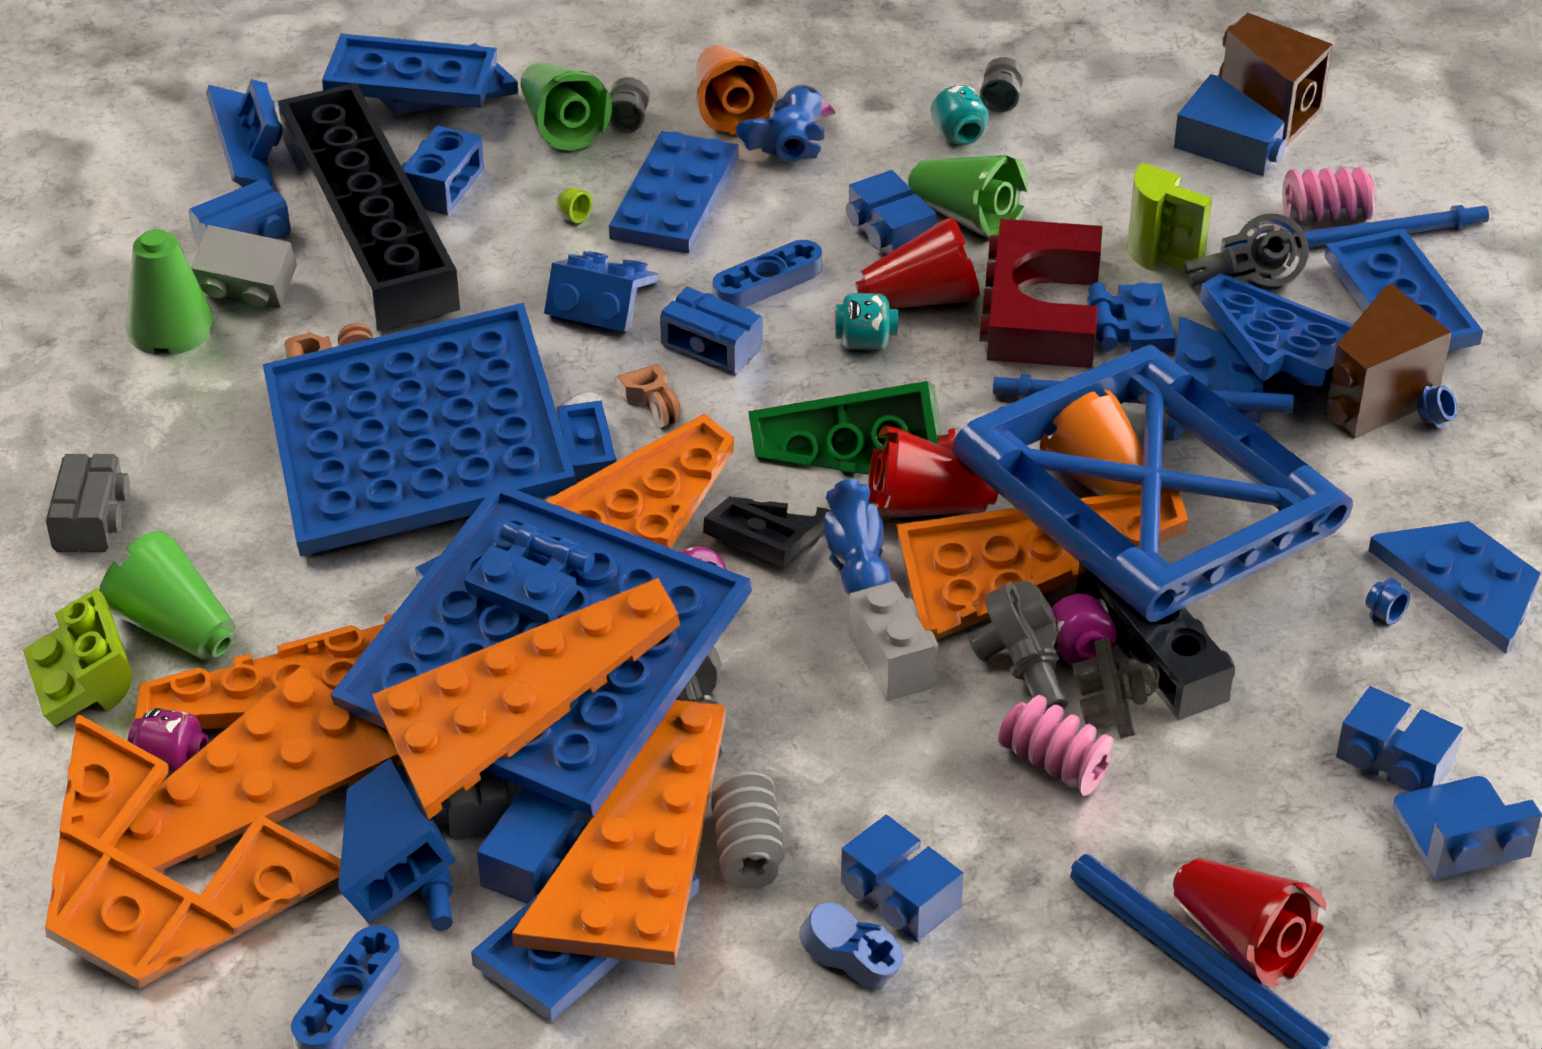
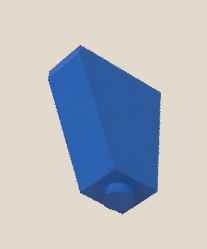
M1210 74L1177 114L1174 148L1264 176L1273 163H1280L1284 156L1287 141L1282 139L1284 121L1219 76Z
M388 759L349 787L346 796L338 887L342 895L370 924L457 861L433 818L427 819L412 784L391 759Z

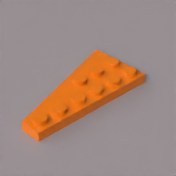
M659 578L372 694L376 708L428 820L443 809L441 803L458 789L462 788L464 791H467L481 780L479 773L500 757L510 758L571 710L570 703L589 689L594 693L607 683V674L624 661H635L680 626L678 612Z

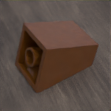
M1247 12L1234 25L1231 24L1224 34L1222 45L1225 47V56L1218 76L1284 121L1282 139L1287 141V147L1323 111L1333 44Z
M1393 284L1385 286L1337 343L1325 414L1355 439L1416 412L1417 399L1421 396L1422 389L1432 385L1441 386L1452 332Z

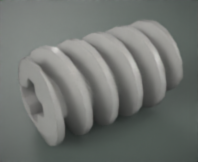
M743 771L727 776L714 787L710 795L720 874L725 882L745 889L760 888L771 884L778 876V866L785 858L782 830L779 827L780 817L777 812V798L774 796L775 785L770 776L762 772Z

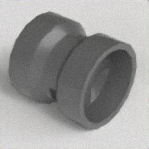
M1009 57L995 58L988 63L980 90V98L988 109L1003 113L1016 107L1024 80L1022 66L1016 60Z
M620 78L614 82L610 90L612 114L608 125L620 133H631L641 128L644 122L646 108L650 100V92L647 86L636 78Z

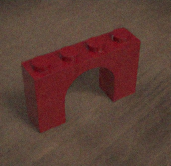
M1000 219L998 236L990 235L985 287L990 288H984L982 314L990 316L982 315L979 342H988L987 360L1093 368L1098 306L1044 302L1026 295L1021 290L1040 283L1091 285L1098 282L1103 226Z

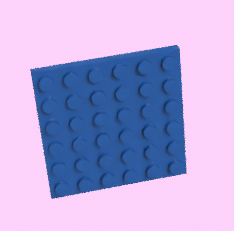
M524 303L263 364L295 539L300 557L472 515L497 483L536 498L557 495L577 484Z
M497 483L330 695L334 705L347 710L352 715L386 729L372 694L544 625L541 622L467 593L464 579L488 548L493 545L509 551L512 547V543L500 538L501 529L508 521L520 526L525 523L541 528L545 536L558 541L562 538L572 540L580 544L581 550L594 554V565L588 573L575 568L569 573V576L574 577L576 580L578 592L558 618L659 578L678 612L680 626L635 661H624L607 674L608 682L594 693L588 689L570 703L571 710L510 758L500 757L484 769L486 772L594 817L751 594L750 578ZM537 553L531 559V561L544 566L551 560Z

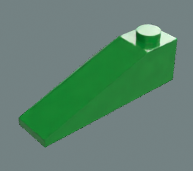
M929 381L748 411L756 457L869 475L874 449L883 450L886 439L878 437L884 425L897 427L937 445L938 435H942L935 385Z

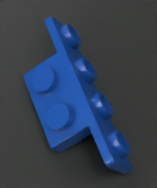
M251 79L245 94L209 85L206 90V96L232 181L244 187L264 179L272 186L273 179L267 159L272 147H276L280 143L283 127L278 120L275 102L271 98L267 83Z

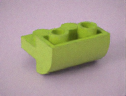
M1142 162L1134 174L1127 240L1128 253L1137 264L1148 270H1151L1157 262H1161L1184 271V261L1205 256L1212 198L1180 187L1181 175Z
M98 588L55 612L59 628L22 649L43 716L54 727L96 701L108 712L125 697L131 685L132 671L108 602Z

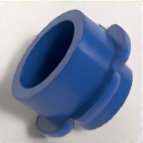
M1432 385L1422 389L1421 396L1417 399L1416 404L1422 421L1430 422L1434 428L1441 429L1445 426V422L1456 418L1458 411L1457 402L1449 387L1445 385L1439 387Z
M1389 578L1383 583L1377 582L1368 592L1365 602L1366 607L1371 610L1369 613L1371 621L1377 622L1381 620L1389 625L1397 623L1408 608L1410 592L1402 588L1401 583L1397 582L1394 578Z

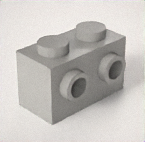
M208 225L191 269L202 291L211 297L224 298L227 296L244 300L256 307L269 305L281 308L297 263L290 242Z
M895 581L850 593L849 637L886 701L933 688L934 660L939 657L938 644L932 631H925L920 623L914 601L911 598H905Z

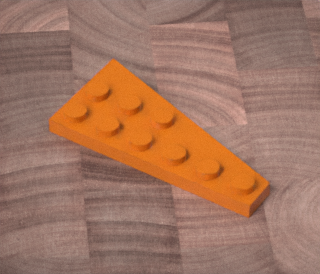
M1161 488L1159 544L1187 532L1188 517L1179 491ZM1142 490L1080 498L1139 548ZM1016 508L897 525V539L911 599L916 605L920 623L925 631H932L936 641L990 618L985 596L1007 582L1029 581L1036 585L1043 595L1078 580L1079 561Z
M393 614L384 616V624L363 630L350 625L277 646L278 653L255 660L252 659L251 653L232 658L233 666L207 672L198 667L140 683L135 720L142 718L147 711L153 708L187 712L196 716L200 722L201 729L228 728L300 666L334 691Z
M300 666L164 780L114 847L157 872L166 875L167 868L196 855L198 860L217 851L216 845L239 834L243 836L258 814L278 823L318 804L319 797L346 784L348 787H351L388 759H391L396 766L401 765L402 762L389 734L376 724L352 715L347 710L334 705L330 695L333 691Z
M676 700L512 932L513 947L667 965L676 964L726 719L725 705Z

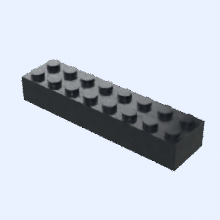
M353 83L278 100L280 121L283 127V141L376 330L397 328L404 324L436 318L443 314L459 311L460 300L457 269L358 84Z

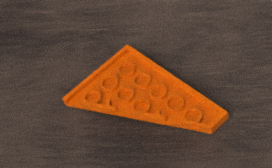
M704 413L546 501L665 547L672 548L733 454L734 437Z

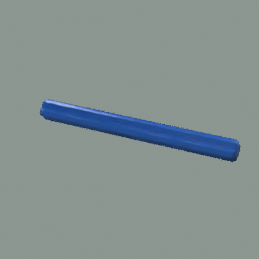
M1083 854L1072 864L1070 877L1074 882L1293 1049L1331 1048L1332 1037L1330 1034L1266 986L1255 980L1245 970L1091 854Z

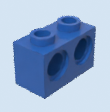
M437 125L431 134L421 141L412 157L402 164V168L425 210L449 215L484 171L482 136Z

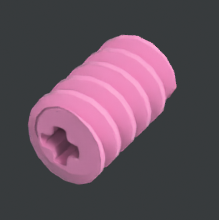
M1341 167L1337 169L1335 174L1331 169L1323 168L1318 175L1312 168L1304 170L1302 175L1296 169L1287 171L1282 188L1283 210L1286 217H1290L1291 211H1296L1299 222H1304L1308 210H1312L1316 222H1320L1324 210L1329 209L1331 219L1337 221L1341 209H1345L1348 219L1354 220L1357 209L1362 208L1365 219L1370 220L1372 218L1375 198L1374 183L1371 175L1363 167L1354 168L1352 173L1347 168Z
M1037 695L1028 704L1024 702L1016 704L1001 723L998 733L1000 746L1007 749L1012 748L1015 755L1020 758H1029L1033 766L1040 769L1045 768L1049 776L1057 779L1062 778L1066 786L1073 789L1078 788L1082 796L1090 795L1106 774L1111 758L1110 751L1113 745V738L1110 735L1104 734L1093 743L1097 732L1096 727L1087 724L1077 733L1080 724L1079 717L1071 714L1061 723L1064 713L1063 708L1059 705H1053L1045 712L1047 700L1042 695Z

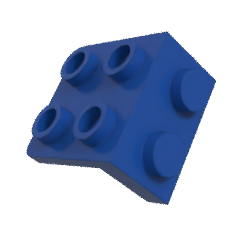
M583 251L582 255L568 254L566 260L553 262L551 265L544 314L623 332L629 331L631 329L637 288L656 283L658 273L648 271V264L640 261L623 260L622 264L607 262L608 255L599 252Z
M1482 776L1470 777L1398 794L1395 796L1392 806L1393 811L1435 880L1531 857L1542 818V813L1533 799L1505 806L1490 781Z

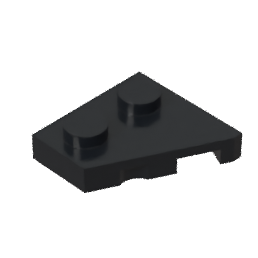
M729 496L704 517L703 533L721 540L726 545L735 546L761 557L766 562L784 567L824 531V518L826 512L831 510L817 507L814 516L787 513L788 503L757 502L748 498Z

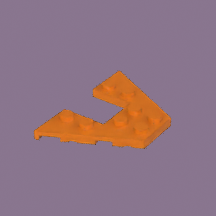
M78 715L75 720L74 741L68 768V782L59 829L60 836L56 864H54L51 898L45 925L47 938L140 989L339 882L340 858L260 814L257 815L200 895L116 849L114 845L168 775V763L87 718Z

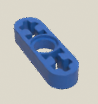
M796 240L721 271L713 278V295L723 301L745 308L811 280L822 271V248L810 240ZM761 273H774V274H777V276H773V277H762V276H759L758 274H761Z
M375 925L363 928L353 936L293 1017L291 1032L295 1049H342L401 966L399 939L393 930L385 926ZM379 950H385V954L379 952ZM366 953L373 954L367 962ZM343 985H355L362 989L356 998L348 1001H341L332 996L333 992ZM325 1024L327 1026V1034L320 1032ZM308 1032L315 1034L313 1038L308 1037Z

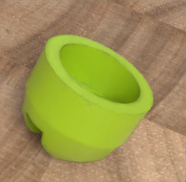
M568 188L556 198V209L559 215L568 221L582 223L589 217L592 211L593 201L590 193L578 188Z

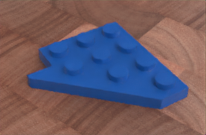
M1221 273L1202 284L1198 298L1255 374L1262 380H1267L1282 370L1294 375L1295 379L1304 385H1325L1331 380L1337 343L1352 327L1350 323Z

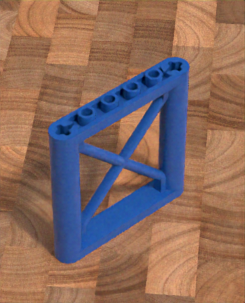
M1153 345L1144 346L1112 361L1105 362L1098 367L1070 377L1063 382L1042 391H1037L1028 397L976 418L967 423L958 432L952 444V453L958 460L1150 622L1158 621L1335 533L1346 522L1353 509L1351 497ZM1104 390H1110L1120 404L1137 398L1146 405L1143 466L1030 449L1027 446L1041 440L1044 433L1047 437L1054 434L1057 427L1052 423L1053 420L1072 402L1087 393L1094 391L1099 397L1105 396ZM1164 412L1255 484L1162 469ZM1047 471L1142 485L1139 548ZM1161 488L1271 505L1279 510V512L1172 564H1169L1158 555Z

